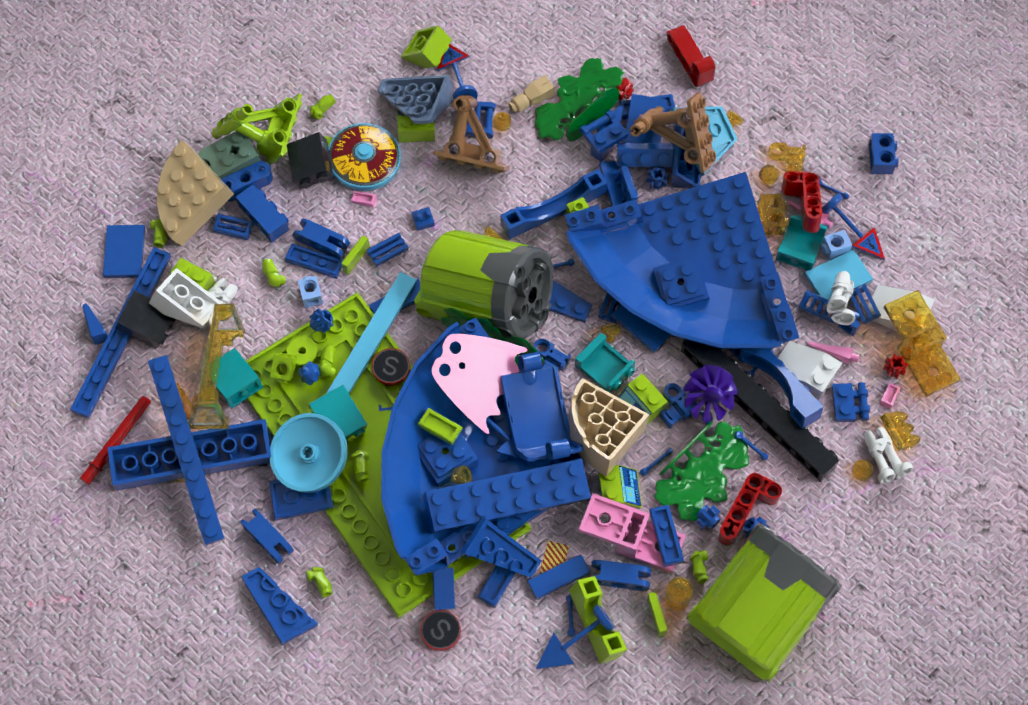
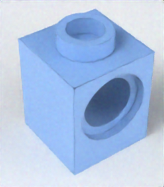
M845 230L824 236L821 244L822 253L826 254L828 260L845 254L852 248L851 241Z
M307 276L298 280L304 308L323 304L317 276ZM308 289H314L312 292H306Z

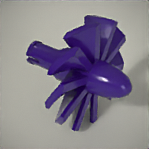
M703 365V368L690 373L691 378L683 387V391H689L685 395L684 406L687 408L695 400L700 399L699 403L690 410L694 418L698 419L704 403L706 407L702 418L704 422L713 421L710 411L711 404L713 405L717 421L721 420L727 412L717 403L720 402L732 411L734 408V394H737V388L732 381L734 377L728 371L715 365Z

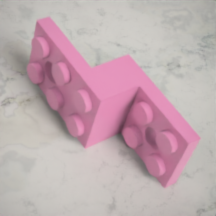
M592 494L579 532L617 545V554L669 573L674 571L675 565L664 567L661 554L655 549L657 539L653 524L648 522L649 513L597 494ZM607 515L611 520L609 523L604 524L600 522L599 517ZM676 532L680 547L682 548L686 535Z

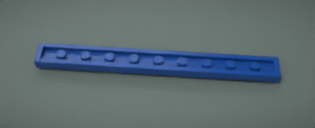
M153 247L70 408L72 413L90 418L131 337L116 329L115 326L134 290L151 298L172 257L169 252Z
M164 355L149 360L148 364L204 544L207 546L225 540L168 356Z

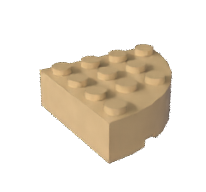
M183 140L173 149L165 162L157 188V207L162 225L170 238L181 246L234 195L231 189L198 153Z
M582 378L574 391L569 410L570 437L573 441L583 446V451L579 452L582 458L595 470L607 476L645 431L649 414Z

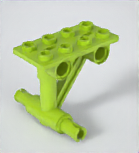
M298 93L293 98H285L269 109L253 112V107L250 104L236 108L218 121L217 126L212 129L211 135L213 138L219 139L223 135H228L235 130L257 141V151L266 157L265 162L269 165L276 163L278 159L283 158L287 153L286 145L292 137L291 130L297 121V111L302 105V94ZM264 120L269 122L267 130H261L250 124Z

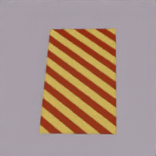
M548 541L539 575L564 563L569 546Z

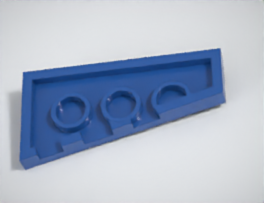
M553 280L550 311L586 323L592 304ZM529 292V296H528V297L534 298V297L532 296L531 292Z
M483 517L461 550L464 554L531 578L542 560Z
M260 567L242 576V581L281 645L318 626V623L308 616L306 611L301 606H298L286 592L281 590L278 584Z

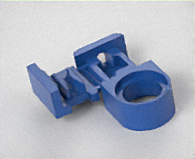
M538 339L534 342L533 347L536 350L538 345H544L547 348L544 352L538 351L545 361L542 368L555 366L559 370L560 366L562 371L569 363L570 353L567 356L554 348L555 344L546 339Z
M675 383L666 385L663 392V397L668 401L670 409L667 411L664 409L659 414V417L669 429L679 420L686 421L692 417L690 410L693 406L690 405L685 408L684 399L686 393ZM673 389L678 395L671 397L667 391Z

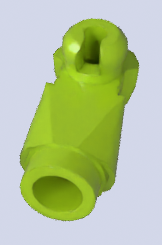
M332 94L324 95L318 100V103L313 106L310 105L309 110L312 118L321 119L323 114L336 104Z
M157 218V220L153 219L150 222V228L155 229L153 245L157 248H163L167 242V233L160 218Z
M265 259L262 261V271L269 280L268 284L273 287L284 285L286 278L284 275L279 276L273 260Z
M327 345L321 352V362L318 367L323 377L328 376L332 378L336 372L335 368L331 367L336 348Z
M361 450L356 451L350 457V460L353 461L354 477L358 480V483L370 479L366 465L369 454Z
M699 550L695 551L689 559L692 561L693 577L698 584L709 580L703 561H708L709 559L706 550L701 552Z
M312 567L311 570L306 571L307 580H315L322 598L331 596L333 594L332 584L324 574L325 569Z

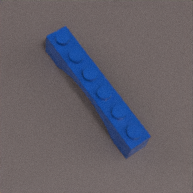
M597 169L582 176L569 188L548 200L531 206L516 207L501 214V227L510 240L565 214L566 204L583 197L586 203L607 194L608 183L600 170Z
M729 349L741 363L761 369L778 382L788 398L790 416L802 429L821 418L824 408L822 403L810 393L806 386L801 384L796 375L785 367L783 361L778 359L771 349Z

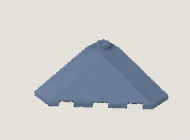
M449 75L382 79L378 93L382 96L384 95L393 106L398 107L399 111L408 116L414 124L432 123L450 104L454 89Z

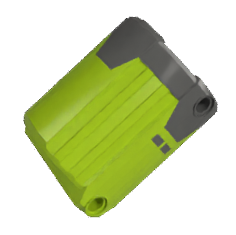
M462 230L446 232L433 243L424 260L420 278V290L414 300L415 310L424 317L441 321V317L450 318L444 309L454 308L464 313L471 320L474 318L488 319L492 326L498 328L501 331V335L505 338L519 337L525 339L533 332L538 331L548 318L553 288L554 267L551 261L552 255L542 248ZM529 292H531V294H532V296H533L534 298L528 297V296H529Z
M757 523L746 541L703 598L690 611L686 619L689 620L692 626L755 675L769 683L820 613L840 590L842 584L831 574H826L824 569L814 563L812 559L795 546L772 533L771 529L764 524Z

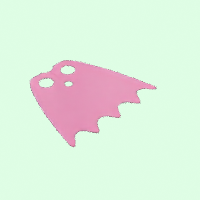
M468 334L449 335L442 345L443 353L441 357L437 358L432 366L433 377L451 401L482 431L489 434L486 418L490 415H500V410L496 403L497 397L503 394L500 377L502 375L518 373L519 369L515 362V357L519 353L527 352L528 349L483 336ZM452 342L460 343L461 351L458 354L451 353L449 347ZM461 362L465 363L464 369L459 368ZM448 364L451 371L448 376H442L439 373L440 365Z

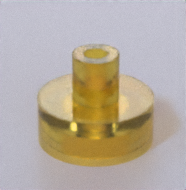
M729 110L726 114L732 128L735 123L741 126L744 121L743 117L732 110Z
M506 112L497 113L493 119L494 127L499 131L508 130L511 127V116Z
M766 165L760 170L759 177L765 184L770 185L777 181L779 171L772 165Z
M619 325L601 326V333L607 336V342H614V335L620 334Z
M858 460L852 468L853 476L860 481L868 480L873 473L872 464L867 460Z
M464 465L456 467L453 470L451 481L456 485L471 482V471Z

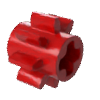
M623 78L622 84L615 87L619 90L618 100L623 98L628 100L634 91L632 89V82L627 78Z
M893 354L891 359L886 358L883 370H887V377L892 376L898 379L900 374L902 376L906 374L907 371L905 369L908 363L904 362V356L899 357Z

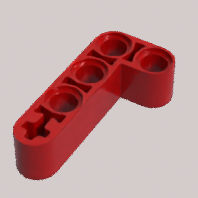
M681 25L667 31L668 42L694 86L699 87L713 81L716 70L715 63L711 56L703 57L687 28Z
M788 171L784 173L782 193L787 196L800 197L803 229L810 233L818 232L823 214L819 177L811 172Z
M750 474L718 534L719 542L725 546L732 545L756 500L767 505L777 504L782 494L781 486L761 474ZM750 482H756L759 487H752ZM774 491L777 496L772 497L767 492ZM746 498L750 503L744 504L741 499ZM732 515H739L741 520H734ZM729 527L733 528L731 534L726 536L725 534L728 532Z

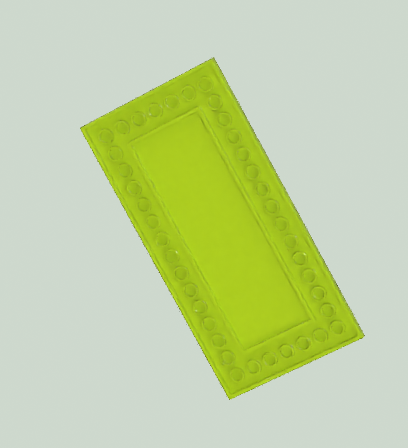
M358 292L328 310L333 317V326L325 333L321 330L319 332L314 331L310 326V322L246 360L263 385L261 390L247 398L259 418L266 420L269 432L273 438L278 429L289 419L300 414L312 413L309 409V403L327 393L374 316ZM386 333L350 393V397L367 423V428L364 429L365 433L356 438L352 436L348 439L345 467L340 476L330 485L334 508L324 511L398 618H401L433 596L432 572L415 576L405 559L400 558L394 546L381 500L382 448L392 410L379 411V405L382 408L393 407L406 381L404 380L395 386H386L379 383L373 375L372 361L375 355L388 348L400 350L390 335ZM308 337L317 345L318 357L314 364H318V366H320L321 352L325 347L330 345L336 348L334 361L331 366L335 368L336 372L332 378L328 376L323 377L320 374L318 381L309 386L302 382L301 376L298 373L300 368L295 366L292 380L287 381V383L276 382V378L270 377L273 356L278 352L287 354V347L293 339ZM301 350L299 353L304 354L306 351ZM280 364V371L286 373V365ZM444 448L441 452L442 454H448L449 450ZM359 450L366 451L369 454L366 465L370 479L362 483H358V480L354 477L353 461L350 460L351 455ZM527 523L508 536L516 541L531 531L532 527ZM454 546L448 548L449 551L456 549ZM462 556L447 568H453L454 581H456L484 561L473 556L467 559L465 556Z

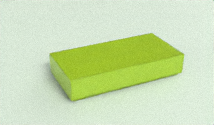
M361 236L342 261L344 273L349 275L367 249L370 248L369 238Z
M430 408L426 410L418 423L420 428L450 445H453L463 428Z
M655 592L648 593L647 602L659 638L666 635L667 627L657 594Z

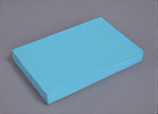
M854 249L805 272V277L816 294L828 300L832 295L831 288L836 275L841 271L849 273L850 280L854 282L853 291L855 288H860L863 284L867 285L873 281L872 276Z

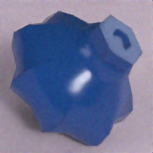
M311 361L303 365L298 372L302 382L309 386L317 382L320 375L318 364H314Z

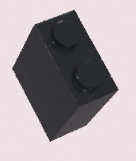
M320 132L287 144L292 179L300 189L309 188L311 185L326 182L334 177L327 139Z
M134 290L115 328L157 348L159 344H164L168 336L165 332L167 328H172L176 319L161 313L149 304L151 298Z

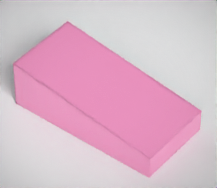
M354 191L351 198L352 203L373 208L377 200L376 194Z
M889 382L880 405L891 409L901 387Z

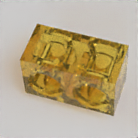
M782 193L760 194L758 211L765 235H784L785 229L789 226L788 217H785L786 200H783Z

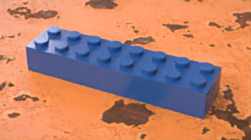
M265 419L192 432L205 475L270 463L271 442L268 424ZM171 436L107 447L112 486L117 491L184 479Z
M582 459L426 491L423 494L431 534L477 525L482 517L488 521L500 520L587 501L591 498Z

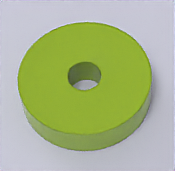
M297 337L289 343L287 354L297 356L295 366L302 368L309 361L313 363L316 361L318 349L312 339ZM301 350L306 351L304 354L299 353Z

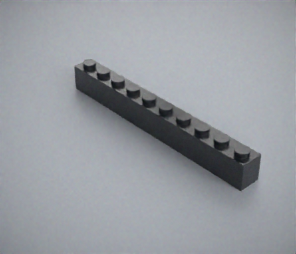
M685 340L682 343L681 352L698 368H703V365H715L722 367L734 377L732 381L737 388V394H734V402L818 481L821 482L837 467L839 459L836 453L828 450L823 445L821 439L816 436L814 437L807 427L802 429L790 416V411L785 410L775 397H771L766 392V389L761 384H757L747 371H743L733 358H729L723 349L690 340Z

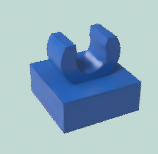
M429 207L412 212L417 231L435 226Z
M853 311L855 313V320L852 324H838L839 328L853 337L861 324L858 322L860 314L856 311Z

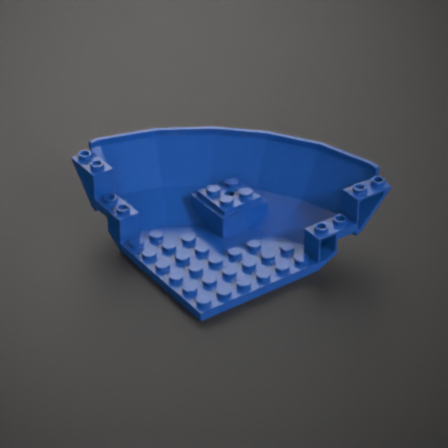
M746 172L638 204L637 199L602 210H600L598 205L565 215L569 229L566 232L568 241L594 281L631 314L672 336L719 349H773L780 347L782 343L799 339L790 305L787 303L779 274L775 268ZM610 213L615 214L613 219L609 218ZM683 279L684 284L678 285L677 281ZM775 299H779L781 303L779 305H775L773 301Z
M476 318L460 327L458 322L449 326L415 362L393 404L382 448L381 500L396 552L401 559H405L415 576L447 568L462 556H465L466 559L471 557L462 553L461 550L477 526L470 525L431 534L423 494L426 491L566 462L564 458L553 460L545 458L534 460L532 463L496 453L507 440L487 422L486 426L489 434L482 431L469 418L463 417V412L451 401L434 379L432 366L435 360L441 357L443 353L442 345L447 336L452 334H468L490 338ZM455 341L450 344L451 353L458 354L461 351L460 343ZM461 362L459 368L464 369L465 363ZM448 364L440 365L439 373L442 376L450 374L451 369ZM501 394L496 399L500 415H490L488 417L511 437L504 397ZM428 408L463 427L453 445L448 444L418 426L419 421ZM442 449H448V454H442ZM549 509L490 522L509 535ZM450 546H454L456 548L454 551L448 550Z

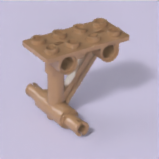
M697 92L688 99V107L662 112L664 109L661 106H657L639 115V118L634 121V125L629 129L632 136L637 137L652 130L684 149V158L687 163L699 164L701 173H705L715 163L716 153L712 148L713 137L709 133V117L705 112L706 101L702 97V92ZM678 124L685 129L686 137L666 125Z
M467 95L458 96L453 101V106L457 109L453 134L450 135L449 142L445 145L444 150H435L433 154L438 155L437 159L445 161L455 159V163L462 165L473 163V167L479 169L490 167L492 172L501 173L509 170V165L501 164V152L496 148H492L474 111L477 107L476 99ZM468 122L479 145L466 143L465 134ZM455 144L458 146L457 153L453 150ZM490 152L494 155L493 161H490L488 158Z

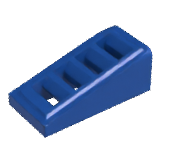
M807 290L798 308L834 323L831 317L827 316V307L824 313L820 312L824 303L828 304V299ZM812 297L813 300L810 306H806L809 298ZM819 300L820 304L817 310H814L816 301Z
M87 303L83 304V311L93 343L95 345L104 343L108 336Z

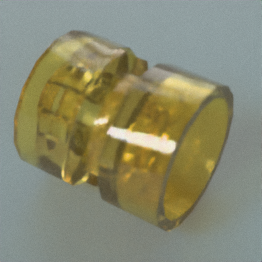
M676 577L669 581L664 596L666 605L673 610L680 611L685 609L689 605L693 594L691 583L683 577Z

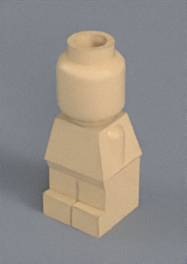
M544 75L531 82L524 90V94L520 93L513 97L508 106L513 113L521 112L528 108L529 105L540 104L544 100L553 97L555 87Z

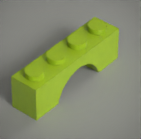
M595 576L577 580L569 589L585 628L597 620L593 608L597 604L601 606L603 593ZM599 624L587 633L600 664L616 660L627 651L619 631H608L602 624Z

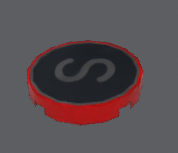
M388 348L375 355L372 361V372L379 383L386 386H395L407 379L410 373V362L402 351Z
M433 611L424 618L421 624V637L426 646L434 651L450 650L460 639V622L449 611Z

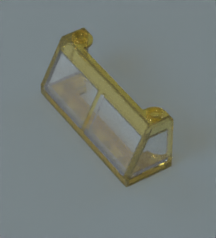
M215 304L206 324L188 422L190 429L229 428L230 419L228 416H225L218 401L219 393L216 390L223 346H233V340L238 336L244 338L245 329L234 304Z

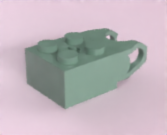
M237 131L203 148L198 154L211 166L210 168L220 179L262 161L253 140Z

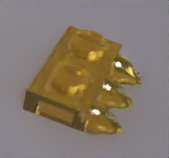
M901 411L885 413L880 419L898 451L911 449L920 442L921 438L919 436L910 434L914 430V426L904 423L908 418L906 413Z

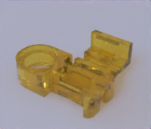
M774 142L769 147L768 156L775 161L786 160L788 166H786L785 173L788 171L802 172V163L806 156V146L803 144L802 147L787 146V143ZM779 149L782 153L775 154L772 150Z

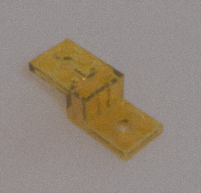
M919 290L884 305V310L902 339L897 349L901 356H904V361L908 363V368L924 395L928 397L958 383L961 378L942 348L947 337ZM906 311H912L915 314V318H908L905 314ZM930 368H935V369H937L939 375H938V376H933V375H931L930 372H929V369H930Z

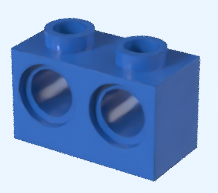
M871 133L868 142L871 174H893L899 162L898 156H895L897 141H894V134Z

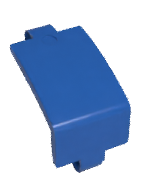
M539 352L518 355L519 372L500 377L509 427L517 456L528 462L545 458L553 460L569 457L571 453L583 451V446L573 441L570 437L569 421L558 368L555 366L542 368Z

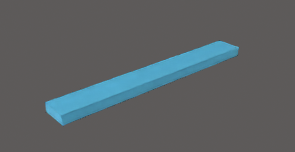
M402 272L399 273L327 393L344 385L350 395L417 284V279Z

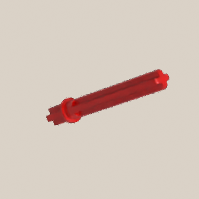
M141 396L94 460L89 462L88 468L80 477L85 484L90 485L97 474L103 471V466L109 460L107 447L120 445L151 404L147 397Z

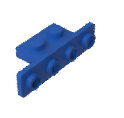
M601 161L599 163L600 171L608 183L607 193L611 206L638 198L628 166L621 167L618 170L616 161Z

